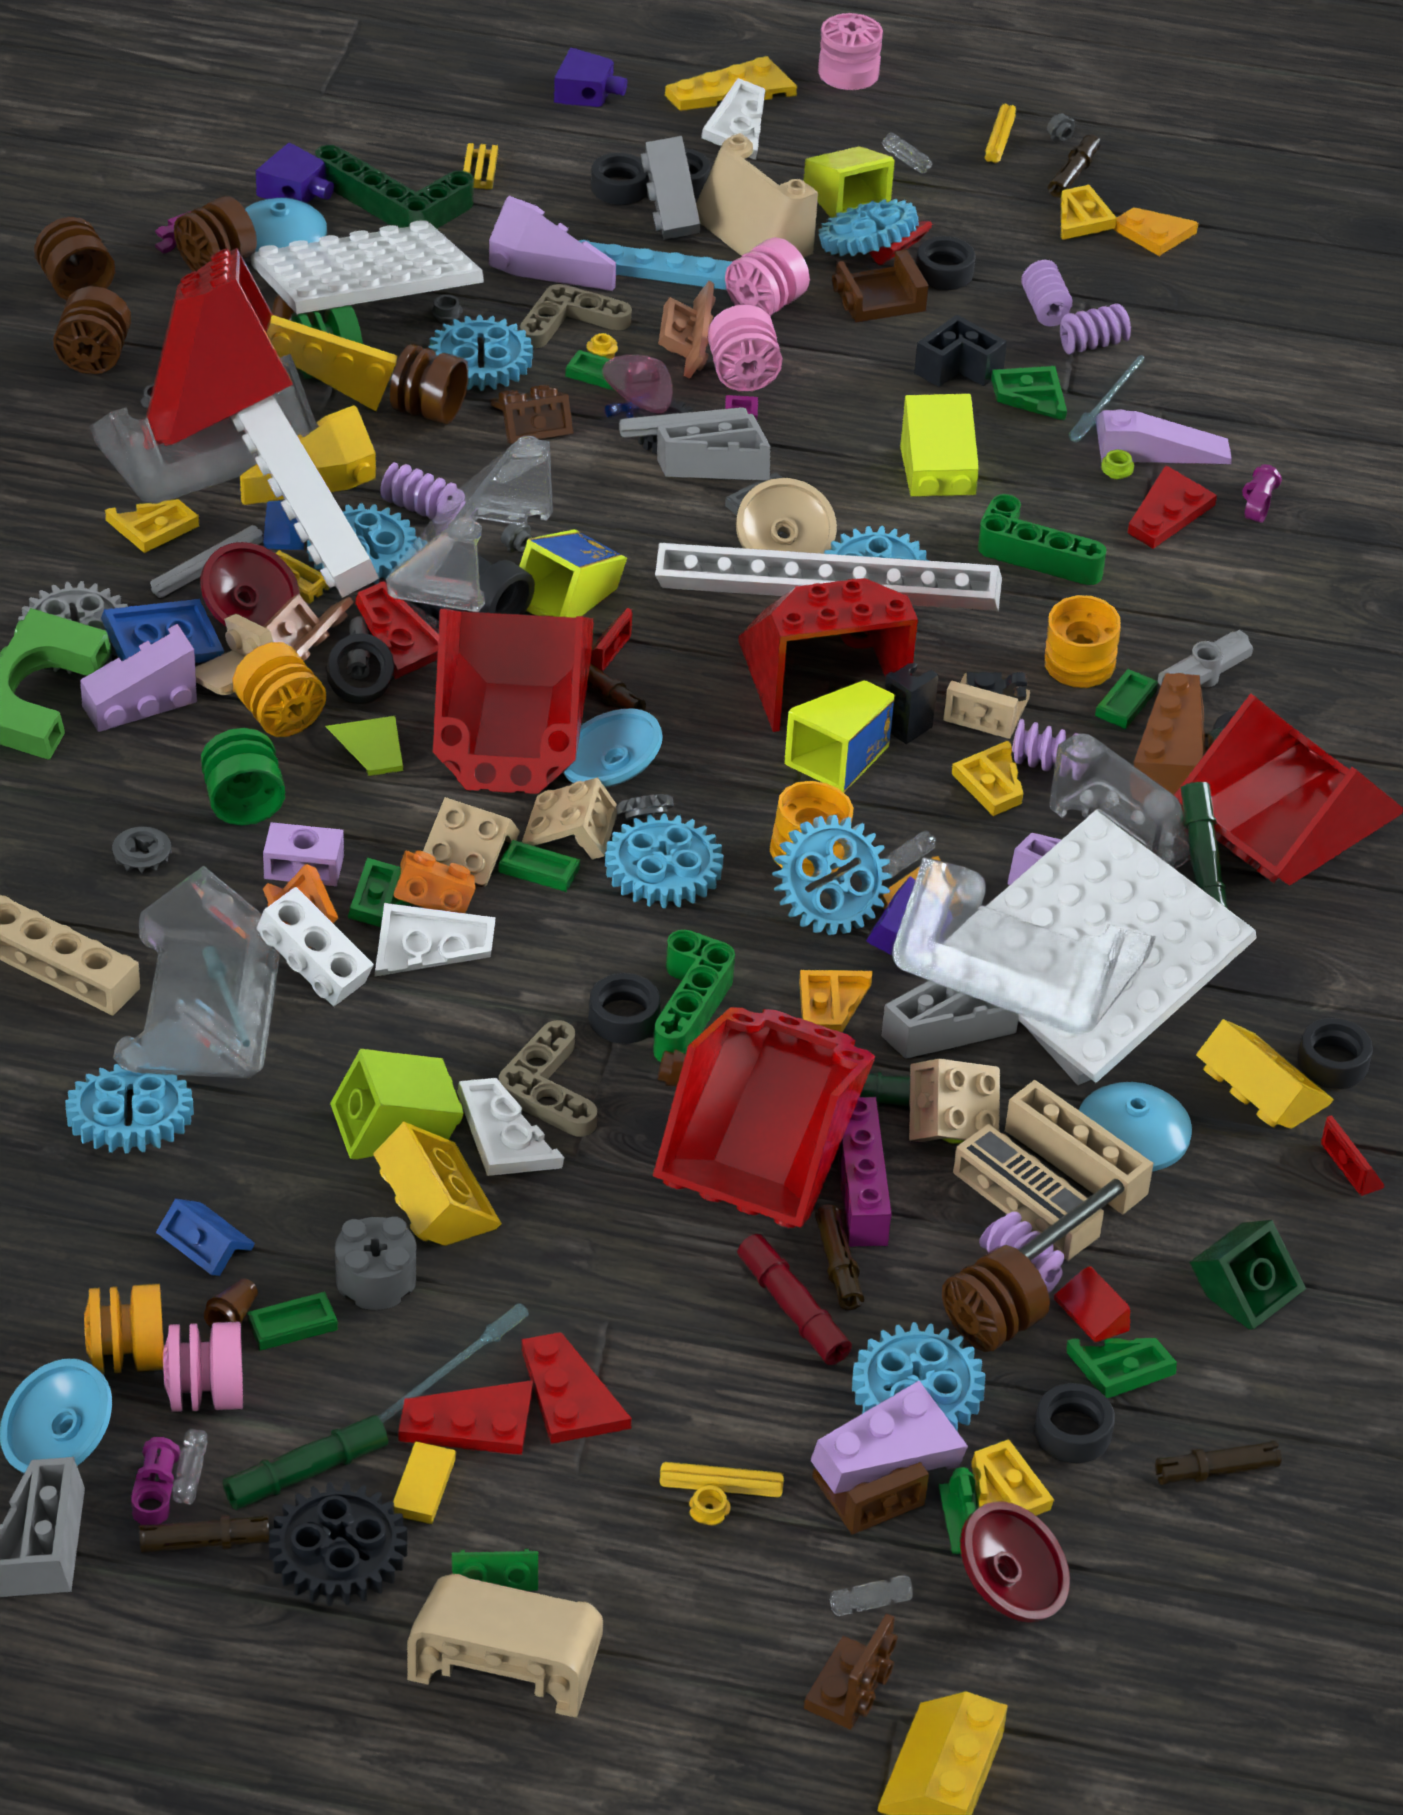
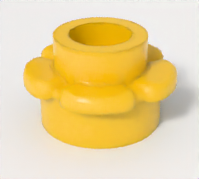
M604 333L595 335L586 345L589 353L613 359L618 350L617 341Z
M715 1486L699 1488L689 1501V1506L692 1508L690 1509V1515L698 1523L717 1525L722 1523L724 1516L730 1513L731 1506L726 1494Z

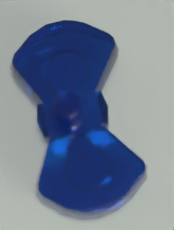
M646 395L636 401L609 404L605 406V413L607 418L626 413L627 418H634L632 411L641 410L644 404L648 406V402L651 399L649 395Z

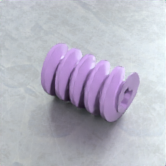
M1040 260L1031 264L1023 273L1021 284L1038 321L1046 326H1058L1061 324L1064 315L1070 312L1069 310L1073 302L1071 295L1054 262Z
M1117 303L1109 307L1102 306L1098 310L1093 308L1087 310V312L1079 311L1075 314H1066L1062 318L1060 325L1062 346L1068 355L1074 353L1075 347L1077 351L1083 352L1087 346L1091 350L1096 349L1098 343L1101 347H1106L1109 344V340L1113 345L1119 344L1121 337L1124 341H1128L1131 333L1129 316L1126 310Z
M393 462L384 474L380 491L383 500L390 503L394 502L395 505L400 507L405 506L409 511H416L419 515L428 516L429 519L438 521L452 508L457 493V486L452 482L446 485L445 480L442 478L434 481V475L427 473L423 476L422 470L415 469L412 471L411 466L407 464L402 465L399 469L398 464Z
M1020 719L1014 736L1012 752L1017 764L1021 765L1026 757H1028L1029 767L1035 768L1041 760L1042 770L1049 771L1055 763L1057 774L1062 775L1067 767H1069L1070 777L1076 778L1084 766L1090 737L1088 736L1083 745L1079 743V733H1074L1070 741H1066L1065 730L1061 729L1056 738L1052 737L1051 726H1047L1043 734H1039L1038 723L1036 722L1033 723L1029 731H1026L1024 719Z
M1014 1211L991 1223L981 1235L979 1244L982 1248L987 1249L988 1252L1002 1245H1008L1019 1250L1038 1236L1040 1232H1031L1032 1225L1027 1221L1021 1222V1215ZM1053 1245L1031 1260L1040 1272L1048 1293L1058 1284L1063 1273L1060 1266L1063 1263L1064 1254L1058 1250L1052 1252Z

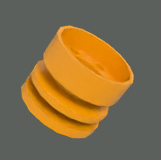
M1076 595L1064 598L1053 606L1048 617L1045 649V667L1050 676L1062 684L1079 688L1097 686L1111 678L1116 669L1117 645L1121 628L1120 616L1112 605L1105 600L1093 596Z
M270 642L251 651L239 663L232 678L233 690L238 698L253 714L266 733L275 737H289L306 729L321 714L326 702V689L321 681L306 666L293 647L283 642Z
M816 781L797 782L786 787L779 796L771 838L770 853L773 860L777 856L786 855L780 844L786 841L793 843L788 833L793 830L802 833L800 824L808 821L813 826V819L822 816L826 823L828 816L837 815L839 824L842 819L847 817L851 818L852 823L854 807L849 797L834 786ZM835 841L833 853L837 858L843 859L844 847L841 843ZM805 858L802 862V869L807 876L811 877L814 873V866L809 859ZM839 868L831 870V873L836 872Z
M160 1284L133 1285L130 1304L121 1305L117 1287H110V1305L108 1306L101 1305L100 1288H89V1298L84 1311L86 1352L92 1365L104 1374V1355H113L114 1372L121 1373L124 1354L132 1353L138 1372L164 1370Z

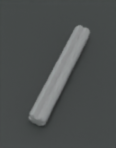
M740 407L623 418L620 420L619 430L623 438L657 435V426L748 415L746 408Z
M251 525L154 578L150 582L152 593L158 598H163L201 577L206 561L217 549L224 545L236 542L261 544L263 542L261 529Z

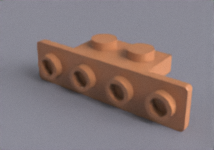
M711 281L706 283L694 300L693 309L671 297L663 308L658 344L664 346L668 351L686 358L684 376L689 379L696 370L701 371L708 359V353H706V347L709 343L708 329L713 321L711 309L716 300V297L713 296L714 283Z
M298 594L292 597L263 627L271 630L273 642H283L292 646L302 660L305 661L311 655L308 649L311 646L319 645L330 635L327 631L330 626L333 628L346 619L348 616L346 610L354 601L349 596L330 606L318 619Z

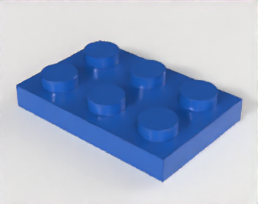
M200 599L104 609L101 616V621L121 661L141 651L139 648L141 644L147 641L153 644L169 635L168 629L176 624L179 625L194 648L195 663L210 661L224 653V649Z

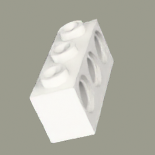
M294 887L264 909L256 928L260 932L262 939L268 945L273 946L286 959L288 965L294 971L299 972L312 985L314 991L320 997L325 998L333 1007L365 984L374 965L297 887ZM307 946L312 947V948L316 949L317 951L311 950V949L308 948ZM333 972L339 973V974L342 975L343 977L337 976V975L334 974Z

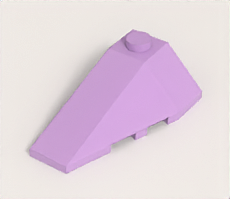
M512 196L506 198L489 239V266L520 277L609 291L615 289L616 262L587 241L579 242L567 233L568 228L563 224L559 223L556 226L543 216L545 212L539 207Z
M1103 410L1096 416L1101 461L1109 451L1123 450L1131 455L1133 462L1231 464V453L1227 438L1137 411Z

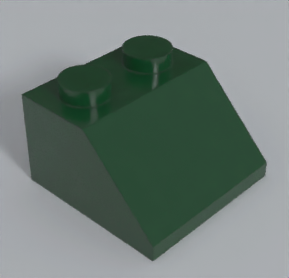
M1273 1220L1242 1222L1190 1261L1206 1296L1247 1329H1255L1306 1289Z

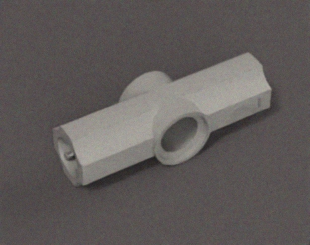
M1238 630L1225 635L1215 642L1202 641L1196 643L1193 646L1192 655L1159 673L1158 683L1162 684L1165 673H1184L1200 675L1201 687L1214 686L1218 683L1219 675L1252 655L1253 646L1249 642L1248 635Z

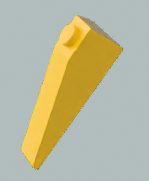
M354 405L323 417L316 422L318 428L305 437L301 434L297 436L330 492L348 490L376 479V452L360 413ZM257 464L240 475L241 502L244 505L283 500L284 497L276 498L267 481L272 478L271 475L263 476Z

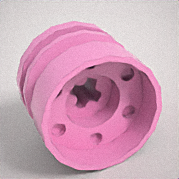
M846 13L828 18L823 23L821 29V51L818 67L820 78L828 85L838 89L857 90L872 86L878 80L881 57L879 54L883 37L881 25L873 18L862 14Z
M777 237L766 239L750 252L734 260L727 267L725 274L726 290L735 306H756L762 308L770 317L775 312L780 311L785 305L792 303L807 291L810 281L808 267L803 256L791 243Z
M736 305L724 309L714 317L708 329V341L719 380L728 388L737 391H755L766 387L775 380L782 367V355L770 316L762 308L756 306Z
M240 1322L213 1323L209 1342H201L197 1324H190V1342L181 1343L180 1324L169 1325V1334L163 1348L164 1388L171 1402V1412H182L183 1393L191 1392L192 1411H199L202 1392H211L215 1410L243 1409Z

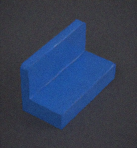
M268 501L263 547L267 549L304 550V543L294 527V524L298 523L296 518L289 520L280 503L282 501Z
M176 1198L156 1231L158 1235L209 1274L216 1276L221 1275L235 1249L251 1251L255 1245L252 1240L203 1203Z

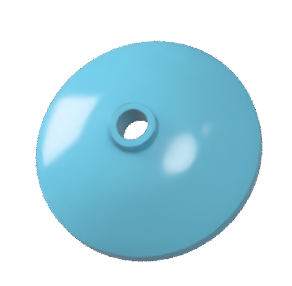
M271 198L258 201L245 209L254 225L257 236L255 252H259V248L263 246L289 247V243L293 241L319 242L321 237L327 235V224L323 215L311 205L299 200Z
M618 709L603 713L581 725L576 761L563 771L564 775L572 783L598 777L605 788L621 784L637 776L650 765L661 747L663 735L657 719L643 710Z
M1139 1082L1109 1084L1092 1092L1080 1105V1112L1153 1162L1152 1172L1164 1169L1177 1162L1189 1147L1192 1124L1187 1111L1173 1096L1152 1085Z
M79 1359L53 1361L30 1374L12 1394L1 1420L0 1443L9 1463L25 1474L32 1460L74 1457L76 1465L84 1461L101 1441L111 1416L112 1394L104 1375L91 1364Z

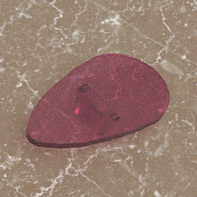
M631 354L614 357L604 364V379L614 390L632 404L653 413H663L671 405L673 398L671 377L665 364L660 360L650 356Z

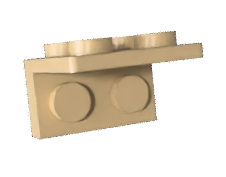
M238 614L225 619L228 631L225 637L232 651L195 667L196 683L220 695L235 693L232 678L243 658L257 647L273 642L271 630Z
M967 673L964 674L960 683L950 682L946 693L943 721L996 736L1011 738L1030 698L1029 690L1026 689V700L1018 701L1017 698L966 685Z
M598 777L587 781H577L570 786L544 791L536 797L522 842L535 846L574 834L577 843L585 849L592 860L603 857L616 820L617 804Z
M445 797L423 852L431 854L436 858V862L447 866L450 863H455L470 870V874L474 875L475 884L485 887L504 841L509 843L512 840L516 841L520 831L510 818Z
M934 1059L910 1064L909 1141L925 1142L942 1138L966 1140L987 1124L999 1131L1000 1069L998 1067L946 1059Z

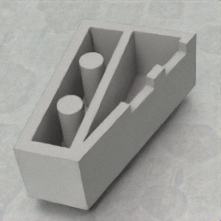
M682 136L645 142V153L641 154L643 171L648 172L650 183H647L650 202L655 201L657 212H653L656 231H662L663 240L700 233V220Z
M753 414L657 426V461L665 477L770 480V445Z
M970 958L885 1004L881 1036L905 1059L1006 1036L1017 1031L1021 1001L974 959Z
M74 1457L32 1460L9 1501L11 1509L4 1522L0 1524V1597L71 1592L85 1491Z

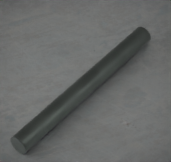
M1118 1179L1110 1181L1020 1248L1019 1251L1027 1256L1030 1261L1121 1194L1124 1191L1122 1182Z

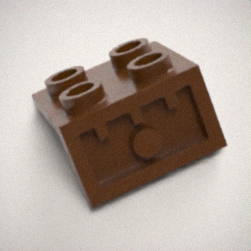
M549 385L530 387V393H518V390H507L499 392V398L490 399L491 406L503 410L507 442L510 444L573 433L569 396L559 392L556 387L549 388Z
M918 1462L906 1468H897L889 1475L872 1482L860 1483L850 1491L836 1494L833 1493L816 1468L813 1469L812 1477L853 1535L925 1505L929 1473L922 1463Z
M886 1613L867 1646L842 1636L807 1694L804 1702L805 1710L849 1730L852 1729L859 1715L863 1717L868 1715L875 1700V1688L878 1683L886 1684L894 1667V1661L889 1659L898 1639V1636L893 1634L894 1616Z

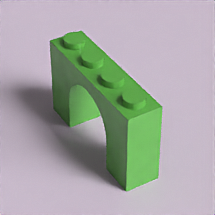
M30 608L24 620L18 622L14 637L8 647L5 646L0 653V745L50 760L65 734L60 712L24 701L15 695V691L26 676L40 669L62 668L88 676L102 668L112 653L107 631Z

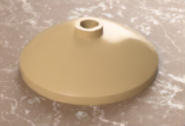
M776 478L760 483L746 494L737 512L736 531L740 544L745 549L824 554L825 550H831V542L836 537L837 523L835 513L829 501L815 487L796 479ZM785 532L788 538H781L777 533Z

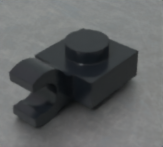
M967 672L966 685L1017 698L1018 701L1026 700V687L1017 686H1027V674L1016 672L1010 674L1006 679H1002L1001 672Z

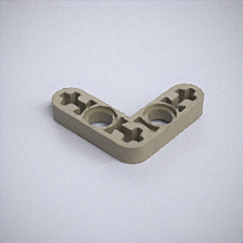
M555 284L546 289L522 321L520 330L526 331V337L531 338L533 348H540L549 342L566 317L611 330H624L632 323V308L624 301L568 285ZM583 306H592L595 308H584ZM541 315H552L553 317H542Z
M554 1020L545 1024L501 1071L499 1082L522 1107V1111L570 1135L587 1136L594 1132L597 1127L596 1105L592 1101L548 1080L575 1048V1029L573 1026L562 1020ZM551 1039H552V1040H555V1042L552 1044V1049H551ZM532 1058H542L547 1063L542 1066H532L527 1061ZM542 1097H552L558 1102L554 1105L545 1106L540 1104L538 1100Z

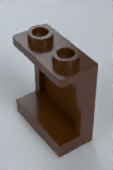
M908 250L895 251L894 267L850 273L844 261L836 263V274L832 275V286L835 293H839L844 309L850 312L855 323L926 311L929 285Z

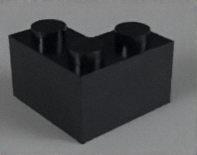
M955 315L917 342L914 374L938 387L958 373L985 386L991 382L992 370L1004 369L1007 341Z

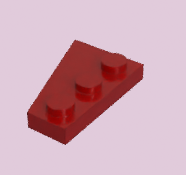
M1166 465L1131 519L1128 534L1154 549L1214 507L1217 495Z
M384 581L357 593L355 603L372 636H376L384 642L393 655L395 667L393 676L395 679L438 659L439 634Z
M561 1332L522 1339V1354L530 1379L533 1380V1389L551 1444L631 1429L632 1418Z
M533 1380L405 1398L398 1430V1441L415 1443L416 1441L436 1446L522 1455L533 1394Z

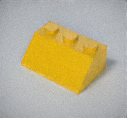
M1225 1019L1220 1022L1196 1054L1197 1057L1206 1063L1203 1070L1219 1082L1225 1079L1233 1086L1229 1092L1246 1105L1252 1102L1259 1108L1256 1115L1273 1128L1280 1124L1292 1129L1328 1107L1334 1100L1254 1032Z
M403 1122L373 1153L381 1167L379 1170L381 1176L391 1185L396 1194V1203L406 1212L411 1221V1230L421 1240H431L446 1246L495 1230L502 1224L455 1142Z
M966 1691L920 1703L879 1803L878 1812L886 1815H972L1003 1736L1008 1705Z

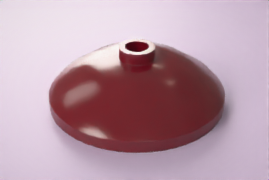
M236 542L220 547L206 561L201 573L200 585L204 601L210 612L224 626H226V618L238 614L263 627L292 597L300 595L296 577L286 562L271 550L253 543Z
M1001 1501L982 1505L967 1518L960 1538L961 1556L969 1580L979 1595L994 1609L1018 1621L1039 1622L1055 1614L1067 1599L1070 1574L1064 1552L1050 1529L1030 1511L1013 1503Z

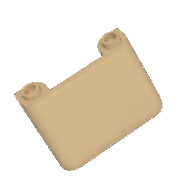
M739 133L724 140L696 203L700 224L741 256L750 252L766 239L773 237L785 239L791 243L803 258L813 254L818 192L799 179H792L778 185L745 160V158L753 153V143L743 134Z
M460 1574L442 1576L437 1580L417 1616L408 1639V1680L429 1685L432 1674L435 1671L441 1670V1675L450 1677L453 1666L457 1665L534 1682L535 1696L544 1697L545 1692L549 1693L557 1701V1714L577 1718L603 1634V1618L596 1608L587 1602H573L469 1579Z

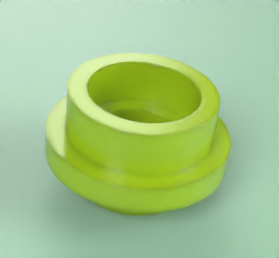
M1111 450L1103 458L1101 469L1113 479H1123L1133 473L1134 462L1128 452Z

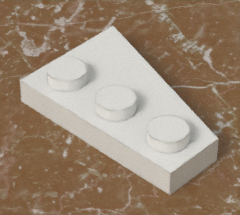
M738 78L703 128L701 138L722 146L724 140L741 133L753 143V153L749 158L756 160L765 89Z
M384 903L375 977L491 957L495 917Z
M497 1078L459 1081L457 1093L487 1176L562 1168L564 1156L557 1148L552 1150L544 1141L545 1134L537 1125H530L521 1114L522 1107Z

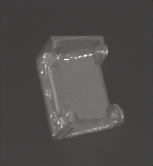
M1088 734L1074 735L1058 744L1049 803L1051 810L1061 817L1067 814V810H1081L1082 816L1085 818L1095 810L1100 811L1142 842L1147 849L1174 869L1179 868L1190 860L1188 829L1184 828V811L1179 800L1173 794Z

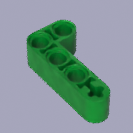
M1000 494L991 500L980 524L978 551L983 556L1085 585H1095L1102 580L1107 551L1102 543L1020 520L1021 502L1015 496Z
M677 930L669 935L667 940L666 970L670 976L682 981L655 1023L653 1053L659 1062H661L664 1050L673 1052L676 1049L686 1054L688 1045L703 1032L732 986L735 951L731 945L690 930Z

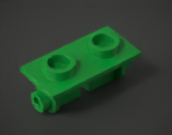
M960 1467L953 1471L949 1484H939L938 1486L952 1554H961L960 1538L963 1525L967 1518L978 1509L975 1476L965 1467Z
M524 1548V1551L465 1552V1549L460 1550L458 1553H452V1574H460L469 1579L523 1591H538V1551H529V1548Z

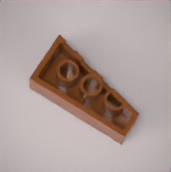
M1165 673L1134 759L1138 795L1173 797L1206 753L1204 706L1200 675Z

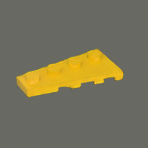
M766 56L666 85L665 96L681 111L717 106V101L725 98L738 78L764 88V100L772 99L773 94L784 92L786 97L797 96V85Z
M271 316L265 332L279 358L374 411L377 410L396 365L397 355L284 318Z

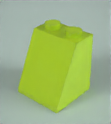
M367 1049L359 1050L330 1103L350 1159L356 1160L374 1156L373 1153L403 1122L449 1140L464 1114L462 1104L458 1100L451 1076L448 1074L442 1058Z

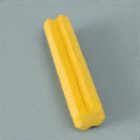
M1003 104L1000 107L985 150L986 155L984 158L987 162L993 161L998 163L1001 160L1016 116L1014 105L1008 106Z
M672 1462L662 1463L660 1470V1485L663 1487L698 1490L704 1486H715L723 1490L724 1493L780 1497L783 1492L784 1477L780 1472Z

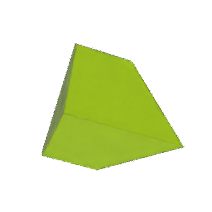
M395 716L325 726L366 768L368 776L403 771Z

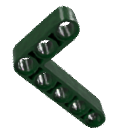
M323 145L316 149L315 157L323 160L325 163V178L334 184L333 192L391 226L404 228L410 227L411 222L427 221L428 224L431 223L438 229L473 207L474 178L469 172L461 170L450 172L415 192L338 146Z

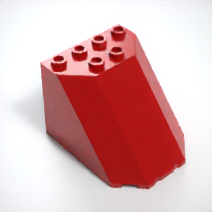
M226 248L210 257L212 261L180 279L181 283L177 286L142 436L144 450L153 449L162 443L165 446L175 444L293 385L280 360L281 358H279L265 332L273 314L237 248L230 252Z
M860 578L797 586L765 608L739 635L738 641L772 731H780L787 641L840 634L844 643L850 647H873L886 677V674L889 672L895 673L905 665L913 663L918 618L909 597L869 579ZM862 631L868 636L863 639H856L850 633Z
M440 609L433 753L446 765L466 790L480 791L481 789H489V791L515 793L516 791H525L528 794H539L576 761L592 656L593 618L583 616L573 618L462 612Z
M1251 693L1172 797L1182 805L1178 812L1184 815L1181 787L1193 782L1209 783L1214 817L1217 820V823L1214 825L1217 841L1274 884L1280 878L1289 886L1397 818L1403 812L1402 806L1354 767L1349 769L1309 738L1293 728Z
M730 1007L688 1045L653 1176L662 1179L663 1183L671 1188H688L700 1192V1196L708 1201H725L737 1205V1209L749 1215H758L760 1213L774 1218V1222L780 1226L795 1228L797 1226L801 1228L813 1212L872 1068L875 1056L868 1050L855 1047V1040L848 1034L828 1029L819 1024L796 1018L777 1010L763 1009L762 1013H754L744 1008Z

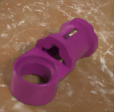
M1267 464L1257 467L1253 472L1252 481L1246 483L1243 487V497L1247 500L1245 508L1246 519L1259 523L1265 520L1271 503V492L1277 489L1282 482L1281 474L1275 467Z
M153 1437L146 1441L143 1446L142 1454L145 1460L143 1467L137 1471L132 1492V1516L141 1525H159L170 1514L169 1500L174 1482L172 1468L173 1464L179 1460L181 1451L179 1446L168 1438ZM158 1449H161L160 1457L157 1454ZM156 1474H158L159 1481L157 1482L155 1481ZM147 1499H155L162 1503L155 1510H145L139 1506L141 1502Z

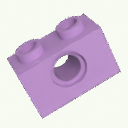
M271 822L263 851L264 879L290 881L305 864L317 868L324 885L337 886L344 858L343 830Z

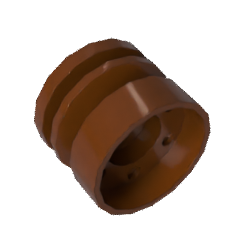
M224 195L205 204L202 208H196L191 212L185 213L178 217L174 224V237L177 248L183 260L192 271H197L212 261L210 257L223 249L228 248L230 252L237 248L244 260L254 254L257 247L256 232L247 211L237 200L230 196Z
M65 217L47 225L38 235L34 245L35 258L61 298L68 300L69 296L76 290L89 286L107 289L112 283L115 275V262L91 223L78 217Z
M89 286L72 293L65 304L53 337L54 350L59 359L68 367L88 374L107 372L115 366L131 325V312L126 302L116 293L102 287Z
M416 344L408 345L402 351L392 375L390 386L391 407L396 411H407L410 415L414 416L422 412L423 417L441 424L447 425L451 423L458 414L466 394L469 372L467 361L464 358L447 353H441L436 356V352L430 348L423 349Z
M1008 1245L998 1246L980 1257L975 1265L966 1266L960 1273L947 1278L942 1286L944 1307L953 1326L967 1342L983 1352L996 1350L1004 1342L1013 1339L1017 1332L1025 1331L1042 1320L1049 1312L1050 1298L1040 1272L1027 1256L1018 1249Z

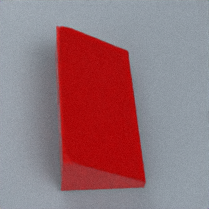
M930 221L918 222L919 226H916V231L910 232L909 237H901L902 242L890 243L891 247L882 246L879 251L873 250L869 254L878 265H883L895 257V251L907 250L918 243L932 228L933 224Z
M627 608L616 618L592 646L591 664L601 671L607 668L631 637L632 609Z
M1328 1116L1321 1140V1145L1361 1196L1383 1189V1182L1333 1116Z
M1091 1266L1079 1272L1054 1294V1300L1094 1342L1130 1331L1129 1305Z

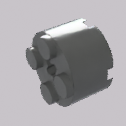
M369 1217L360 1220L351 1219L343 1224L342 1232L339 1234L335 1244L336 1285L340 1294L344 1298L346 1294L355 1300L356 1306L369 1310H382L394 1307L401 1303V1297L409 1291L411 1294L416 1285V1242L403 1219L399 1217Z

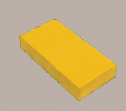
M415 1441L393 1500L394 1514L402 1513L403 1518L428 1524L433 1523L456 1460V1450Z

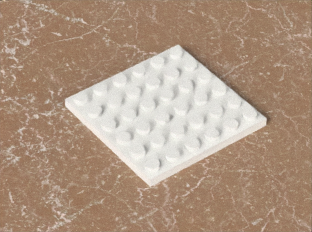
M427 221L411 222L410 227L404 228L384 226L380 228V232L374 233L354 231L350 233V237L344 238L324 236L319 239V242L313 243L303 240L293 241L289 243V247L277 248V246L272 245L259 248V252H255L250 256L251 265L296 314L483 283L482 269L431 223L428 224Z
M1095 810L937 950L939 957L952 968L970 958L974 959L1021 1001L1018 1021L1097 1083L1257 937L1255 929Z

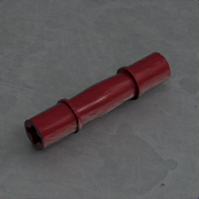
M753 1234L747 1237L740 1244L737 1254L757 1278L758 1284L762 1288L768 1289L781 1309L799 1327L801 1337L811 1344L827 1365H835L844 1360L852 1349V1343L831 1319L830 1313L819 1307L806 1287L789 1270V1263L779 1256L762 1234Z

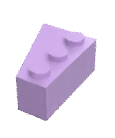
M178 624L169 628L170 634L157 642L150 644L147 641L139 646L141 651L126 660L121 661L120 658H117L80 680L82 707L98 732L197 702L194 648Z

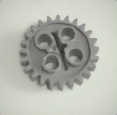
M80 581L77 588H72L71 584L66 582L65 589L62 590L56 585H52V593L50 594L40 590V600L30 597L29 607H22V616L18 620H24L30 608L71 620L70 607H74L77 622L106 631L101 621L104 609L128 607V605L121 604L120 595L111 597L109 588L98 592V584L96 583L90 589H86L83 581ZM109 636L108 639L112 653L106 662L107 664L112 662V655L118 657ZM53 668V671L56 672L60 668Z

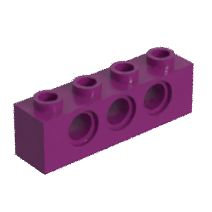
M860 1097L837 1151L849 1247L888 1246L892 1214L876 1097Z

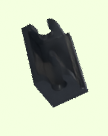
M917 663L907 664L895 673L889 672L886 674L885 690L895 694L890 734L905 744L913 741L933 727L938 674L930 670L923 673L920 677L911 676L910 674L915 673L917 670Z

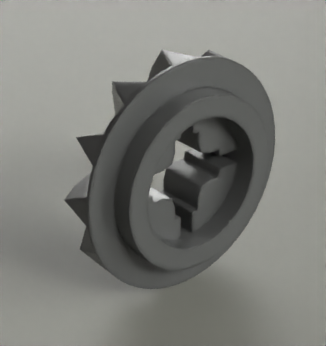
M653 794L622 800L616 806L617 815L625 816L626 820H634V818L643 819L647 818L649 814L653 817L667 814V809L674 807L673 797L670 795Z
M152 827L127 829L115 838L112 845L116 864H124L127 871L138 868L141 873L145 868L157 871L159 864L168 863L169 854L172 853L171 842L168 836ZM135 846H137L138 849H141L144 852L148 851V853L143 854L141 851L136 852Z

